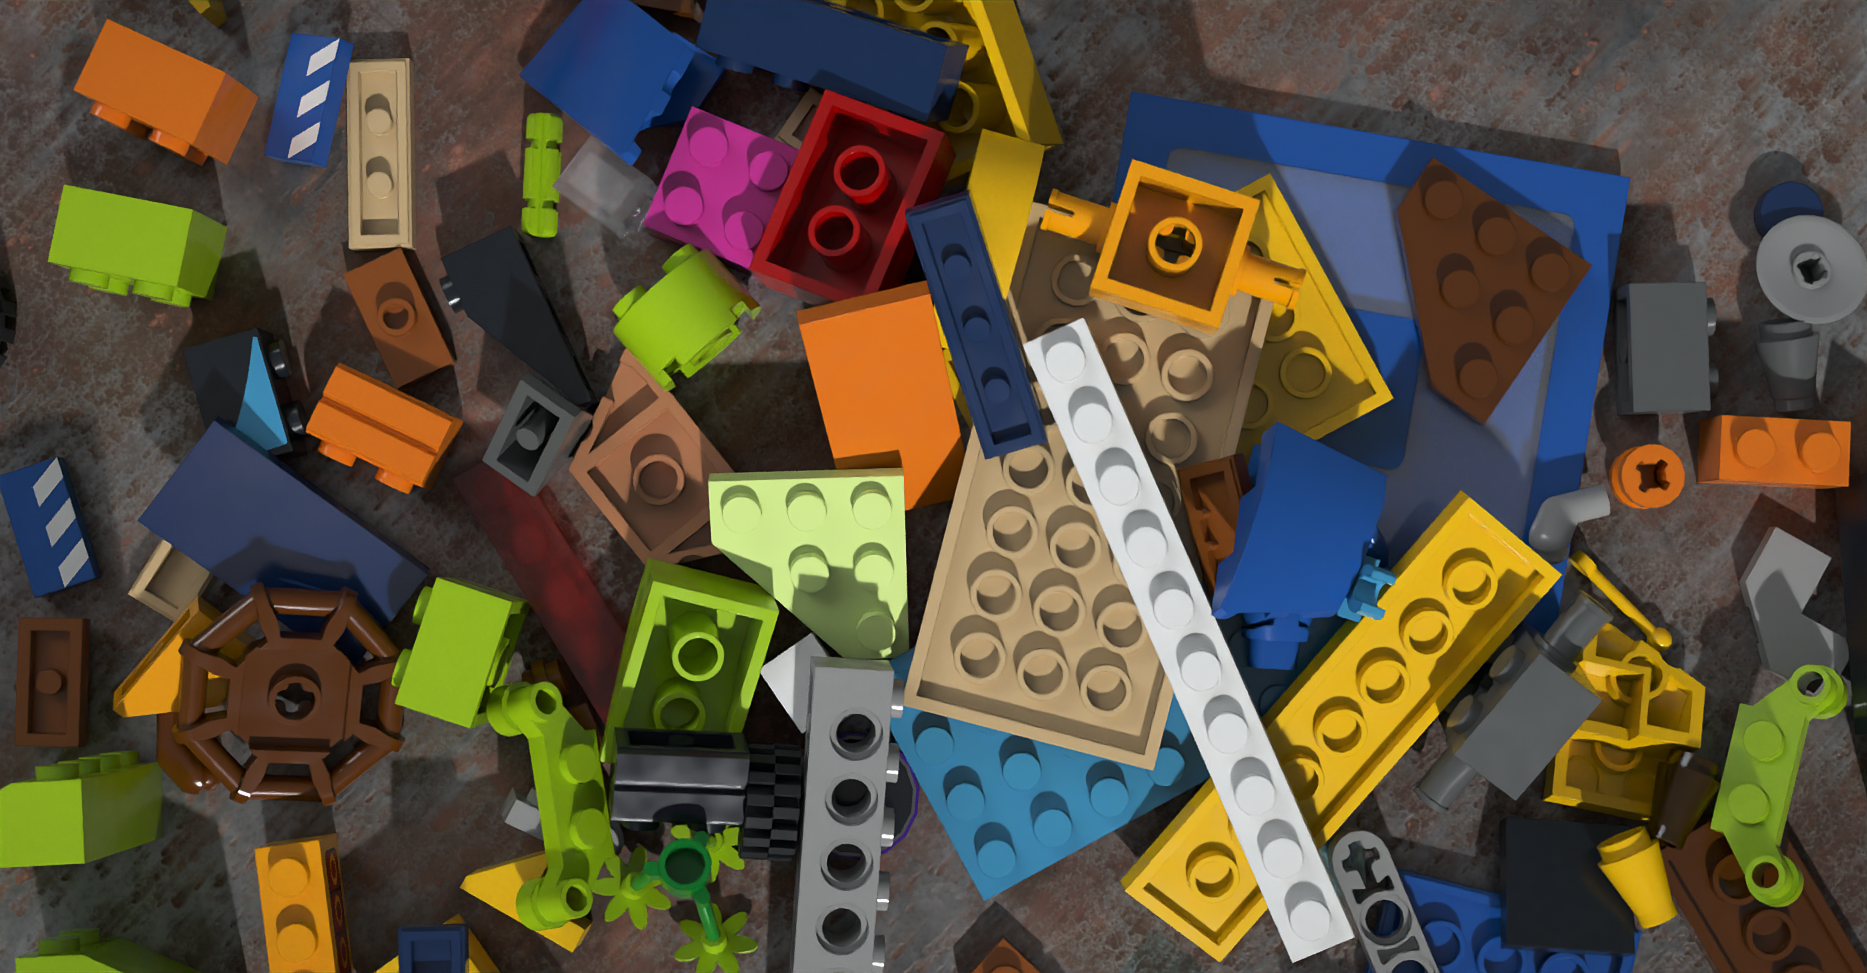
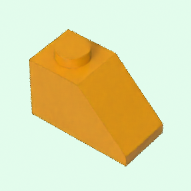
M197 595L115 690L113 710L123 718L178 711L183 656L178 652V649L184 638L193 639L220 617L222 613ZM244 630L220 651L236 660L243 654L245 647L257 639ZM209 672L206 708L218 707L225 700L227 678Z

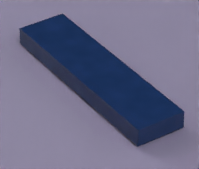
M970 189L907 208L905 210V217L985 460L1048 442V432Z

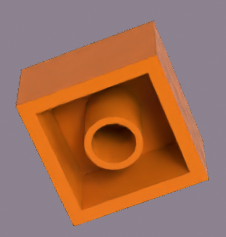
M106 19L73 89L94 102L89 113L142 140H146L151 130L152 132L148 140L202 167L207 156L226 165L228 164L259 96L226 72L109 19Z

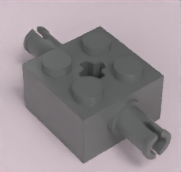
M1579 590L1575 599L1545 634L1538 632L1522 620L1437 716L1447 739L1445 742L1448 748L1420 781L1412 786L1416 795L1432 809L1445 815L1449 810L1448 807L1479 773L1516 801L1602 702V699L1575 659L1604 625L1614 618L1612 614L1587 593Z

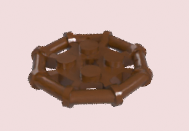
M263 582L250 585L251 591L193 639L184 638L178 649V652L183 656L177 723L171 728L175 742L177 744H185L230 791V800L241 805H244L247 800L322 802L323 806L327 807L335 804L336 796L391 751L399 752L405 742V738L401 735L404 707L394 704L399 688L392 686L393 672L403 649L399 647L357 600V591L346 586L340 591L264 587ZM276 614L325 616L319 633L280 631ZM259 620L260 627L265 636L262 639L249 643L245 647L243 654L236 660L220 651L255 621ZM346 627L371 653L372 659L356 666L346 655L344 649L336 644V641ZM209 672L228 679L225 710L205 713ZM380 682L376 720L360 717L363 685ZM291 683H301L304 691L313 692L311 701L305 700L300 702L296 712L286 711L284 701L276 699L278 692L286 690ZM232 730L237 737L239 735L249 745L252 754L241 765L215 738L216 736ZM352 735L363 740L361 744L328 770L324 758L331 753L329 748L343 738L345 741ZM269 763L308 764L311 776L265 774Z

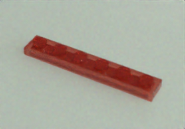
M481 461L452 480L606 726L626 632L541 495L538 493L535 497L531 496Z

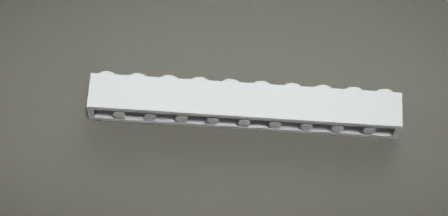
M1081 318L1023 344L1025 353L1292 963L1354 938L1355 935L1351 922L1220 623L1216 617L1211 615L1212 605L1088 322Z

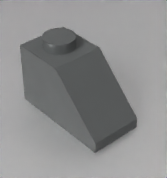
M527 372L520 379L482 461L535 497L574 455L593 416L550 385Z

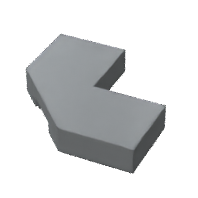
M1769 527L1739 581L1745 606L1749 607L1759 643L1756 644L1763 668L1785 681L1790 679L1799 667L1808 664L1825 665L1841 675L1849 660L1846 638L1801 614L1832 558L1778 527ZM1816 679L1810 682L1806 688V693L1812 696L1818 695L1823 690L1824 680Z

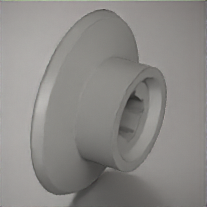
M1815 215L1794 216L1773 226L1760 243L1756 257V271L1759 283L1770 302L1787 316L1811 324L1831 323L1852 313L1863 300L1867 291V258L1856 238L1840 224ZM1802 265L1809 267V272L1812 274L1813 280L1816 281L1811 284L1805 282L1798 268Z

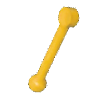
M1578 550L1569 559L1579 572L1587 576L1647 636L1648 645L1659 653L1665 652L1670 648L1672 636L1669 631L1661 627L1656 628L1597 569L1596 564L1584 552Z

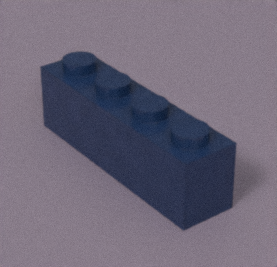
M707 0L695 47L716 53L715 64L742 73H752L754 66L774 72L771 82L781 87L809 92L811 84L865 104L887 109L889 113L925 125L927 122L949 120L969 45L828 0Z

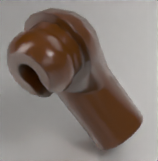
M178 711L156 714V758L159 767L182 792L197 795L201 790H215L221 782L185 744H177L174 740L171 728L177 723Z

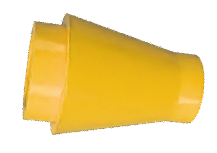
M1645 826L1626 830L1597 845L1602 858L1597 865L1634 912L1642 929L1660 925L1678 915L1672 900L1659 840L1657 838L1651 839Z

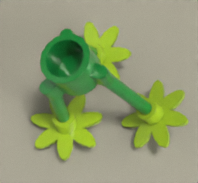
M686 824L675 825L671 828V833L678 840L672 841L663 849L659 861L647 862V854L643 846H638L634 849L628 866L617 855H615V858L605 859L604 863L612 877L596 880L592 888L594 893L603 896H614L606 907L604 920L606 922L614 921L628 908L629 916L634 926L639 930H643L647 925L648 917L646 905L659 910H666L671 907L670 900L662 892L654 888L662 884L664 889L678 898L692 897L701 923L688 919L680 921L681 931L693 941L676 950L675 959L685 962L699 958L696 973H713L717 963L725 973H740L738 961L733 953L746 954L754 952L758 948V944L754 939L737 935L747 922V913L738 912L723 923L718 905L710 902V894L706 888L708 883H713L716 880L720 860L735 870L744 869V860L739 859L738 851L732 847L738 845L739 828H729L730 825H726L724 831L708 834L705 831L695 832L689 829Z

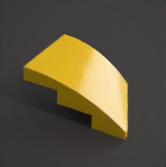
M1607 622L1575 659L1602 699V702L1547 764L1543 801L1649 823L1658 762L1666 761L1670 749L1693 753L1701 747L1706 687L1681 668H1674L1668 665L1663 660L1661 654L1643 640L1634 641L1614 625Z

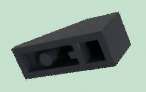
M509 226L440 258L448 275L440 278L439 282L447 301L455 313L464 310L467 317L579 406L589 410L599 405L520 233L512 226Z

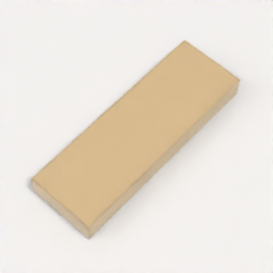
M410 58L351 59L346 78L349 249L352 251L395 250L401 247L404 250H416L414 62Z

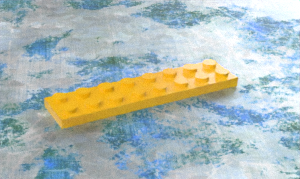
M1462 490L1458 492L1390 570L1397 577L1395 584H1384L1377 597V606L1386 610L1384 617L1380 620H1374L1362 615L1359 623L1348 619L1261 718L1319 850L1562 576L1560 572ZM1211 777L1120 880L1126 893L1218 962L1225 958L1268 909Z

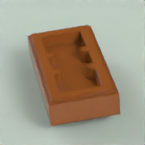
M401 247L343 274L396 389L402 390L458 364L404 249Z
M1244 453L1177 469L1208 597L1214 596L1218 564L1233 553L1240 499L1252 489Z

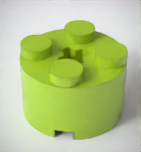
M688 243L680 248L663 264L662 269L667 275L652 288L646 291L642 285L637 286L627 293L612 309L619 321L613 330L614 335L664 392L676 387L670 377L672 374L681 370L687 378H690L742 333L734 322L739 319L744 311L754 320L762 309L759 303L709 248L699 252L692 243Z

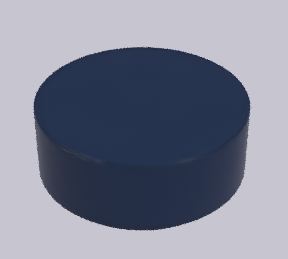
M1799 182L1781 183L1768 189L1758 199L1754 208L1755 227L1761 237L1764 238L1773 226L1787 218L1799 215L1824 217L1823 205L1819 196L1809 186Z

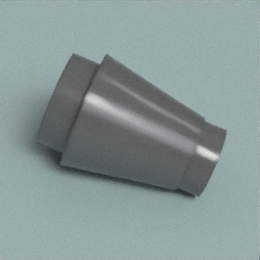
M1791 317L1759 323L1760 338L1755 339L1754 343L1772 399H1774L1775 411L1792 412L1815 407L1814 394L1816 390L1820 332L1813 331L1811 323L1798 321Z

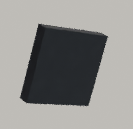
M1513 817L1502 819L1500 821L1501 949L1618 957L1634 955V912L1597 865L1602 860L1597 845L1614 835L1632 829V826Z

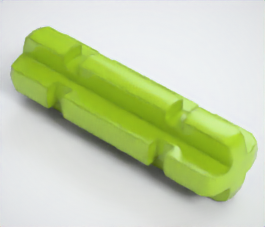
M531 113L527 117L526 139L531 142V147L525 148L523 199L528 201L527 207L522 208L521 230L526 236L534 238L555 237L557 234L558 212L553 209L554 203H559L561 152L557 149V144L562 143L563 121L559 115L552 113Z

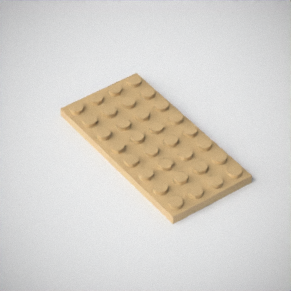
M1032 202L1006 304L1048 432V442L985 460L973 423L904 690V706L1154 771L1174 691L1022 345L1081 318L1088 322L1202 582L1203 575L1177 469L1235 455L1274 303L1237 291L1234 297L1229 296L1219 329L1214 335H1210L1090 296V286L1101 256L1100 253L1095 252L1097 245L1048 229L1047 231L1040 229L1046 209L1069 217L1072 216L1049 209L1048 205ZM1170 236L1166 243L1155 242V246L1164 250L1163 260L1175 264L1180 256L1190 257L1191 252L1182 249L1183 239Z

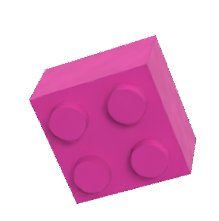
M692 106L643 226L651 236L682 248L686 244L692 243L699 252L709 248L725 266L757 278L749 269V266L799 149Z

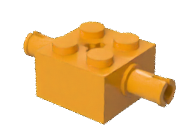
M1134 159L1131 161L1118 203L1111 202L1109 208L1062 193L1060 190L1053 188L1048 201V208L1071 215L1072 217L1046 209L1040 229L1045 231L1048 229L1097 245L1095 252L1100 253L1101 256L1090 286V296L1210 335H1214L1219 329L1229 296L1234 297L1237 291L1286 306L1287 309L1293 310L1301 291L1277 284L1275 281L1299 289L1300 285H1303L1307 271L1303 268H1294L1250 253L1251 246L1246 244L1261 200ZM1171 234L1183 237L1182 249L1191 252L1190 257L1180 256L1175 264L1163 260L1164 250L1155 246L1156 241L1166 243Z

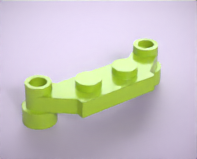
M1808 664L1799 667L1790 679L1753 706L1740 703L1710 829L1724 833L1745 875L1747 888L1751 895L1758 901L1772 907H1784L1792 904L1801 895L1804 886V877L1801 869L1793 860L1783 855L1780 844L1809 722L1813 718L1828 719L1836 716L1843 710L1848 700V688L1844 679L1832 668L1821 664ZM1823 679V690L1816 696H1807L1806 688L1808 684L1813 680ZM1776 867L1779 873L1778 881L1774 886L1764 888L1761 881L1764 871L1768 868Z
M517 681L499 686L491 692L486 704V713L489 723L499 734L508 737L524 734L528 739L548 870L545 877L530 879L520 887L516 897V910L521 922L527 928L534 931L560 928L570 919L581 918L588 914L593 903L591 890L605 859L615 858L601 762L599 761L596 730L583 729L562 705L561 694L554 684L546 681L535 684Z

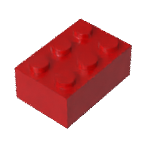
M825 89L749 269L765 287L814 306L901 287L916 252L905 217V210L939 198L956 157V153L946 134Z

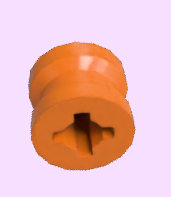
M1647 444L1633 447L1620 453L1614 459L1609 469L1608 482L1612 494L1620 503L1634 509L1658 508L1670 504L1679 496L1684 486L1685 470L1680 458L1674 451L1663 445ZM1656 467H1658V469L1656 470L1657 481L1660 483V485L1654 481L1655 476L1653 471Z

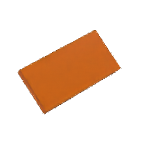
M927 280L796 311L836 470L904 468L905 511L953 500L965 452Z

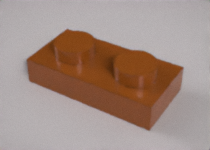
M19 617L14 746H86L90 618Z

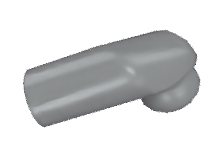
M1600 484L1552 496L1541 504L1529 530L1528 540L1529 544L1533 547V551L1550 565L1558 564L1566 559L1569 553L1567 545L1571 541L1577 524L1610 514V502L1604 486Z

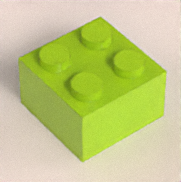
M64 184L48 262L69 269L68 281L87 285L90 289L127 296L129 285H133V294L149 297L152 301L190 308L192 297L213 300L227 227L193 209Z
M437 577L433 588L428 586L423 588L416 603L412 621L414 624L420 625V629L413 649H403L396 663L392 676V686L398 687L399 691L394 704L467 728L489 723L486 713L488 697L495 688L505 683L532 601L462 578Z

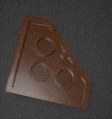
M1433 157L1428 161L1394 211L1393 216L1397 236L1401 239L1406 264V283L1414 324L1418 326L1425 362L1422 365L1427 389L1479 425H1482L1489 419L1592 267V264Z

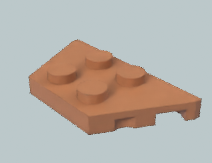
M626 348L619 360L621 363L612 383L592 418V426L585 440L581 442L569 471L644 565H646L647 558L680 564L722 555L723 553L711 543L708 479L710 473L736 472L672 392H664Z

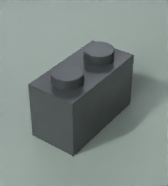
M1706 282L1629 283L1613 290L1617 416L1695 414L1711 410L1710 399H1715L1717 396L1719 375L1716 363L1709 361L1708 336H1712L1715 332L1717 314L1713 298H1707Z

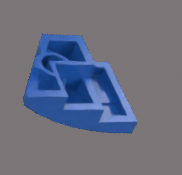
M582 0L522 70L519 76L538 93L556 105L575 123L593 135L611 152L632 166L642 151L634 141L644 122L652 117L662 115L671 98L674 86L682 78L695 53L630 0Z
M1278 421L1262 434L1255 487L1240 499L1233 553L1218 564L1211 615L1218 619H1229L1237 613H1264L1266 618H1285L1289 614L1295 613L1302 615L1304 618H1326L1337 613L1359 572L1372 541L1382 508L1387 476Z

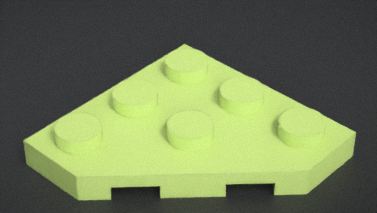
M904 468L709 474L711 543L843 658H896L909 650Z

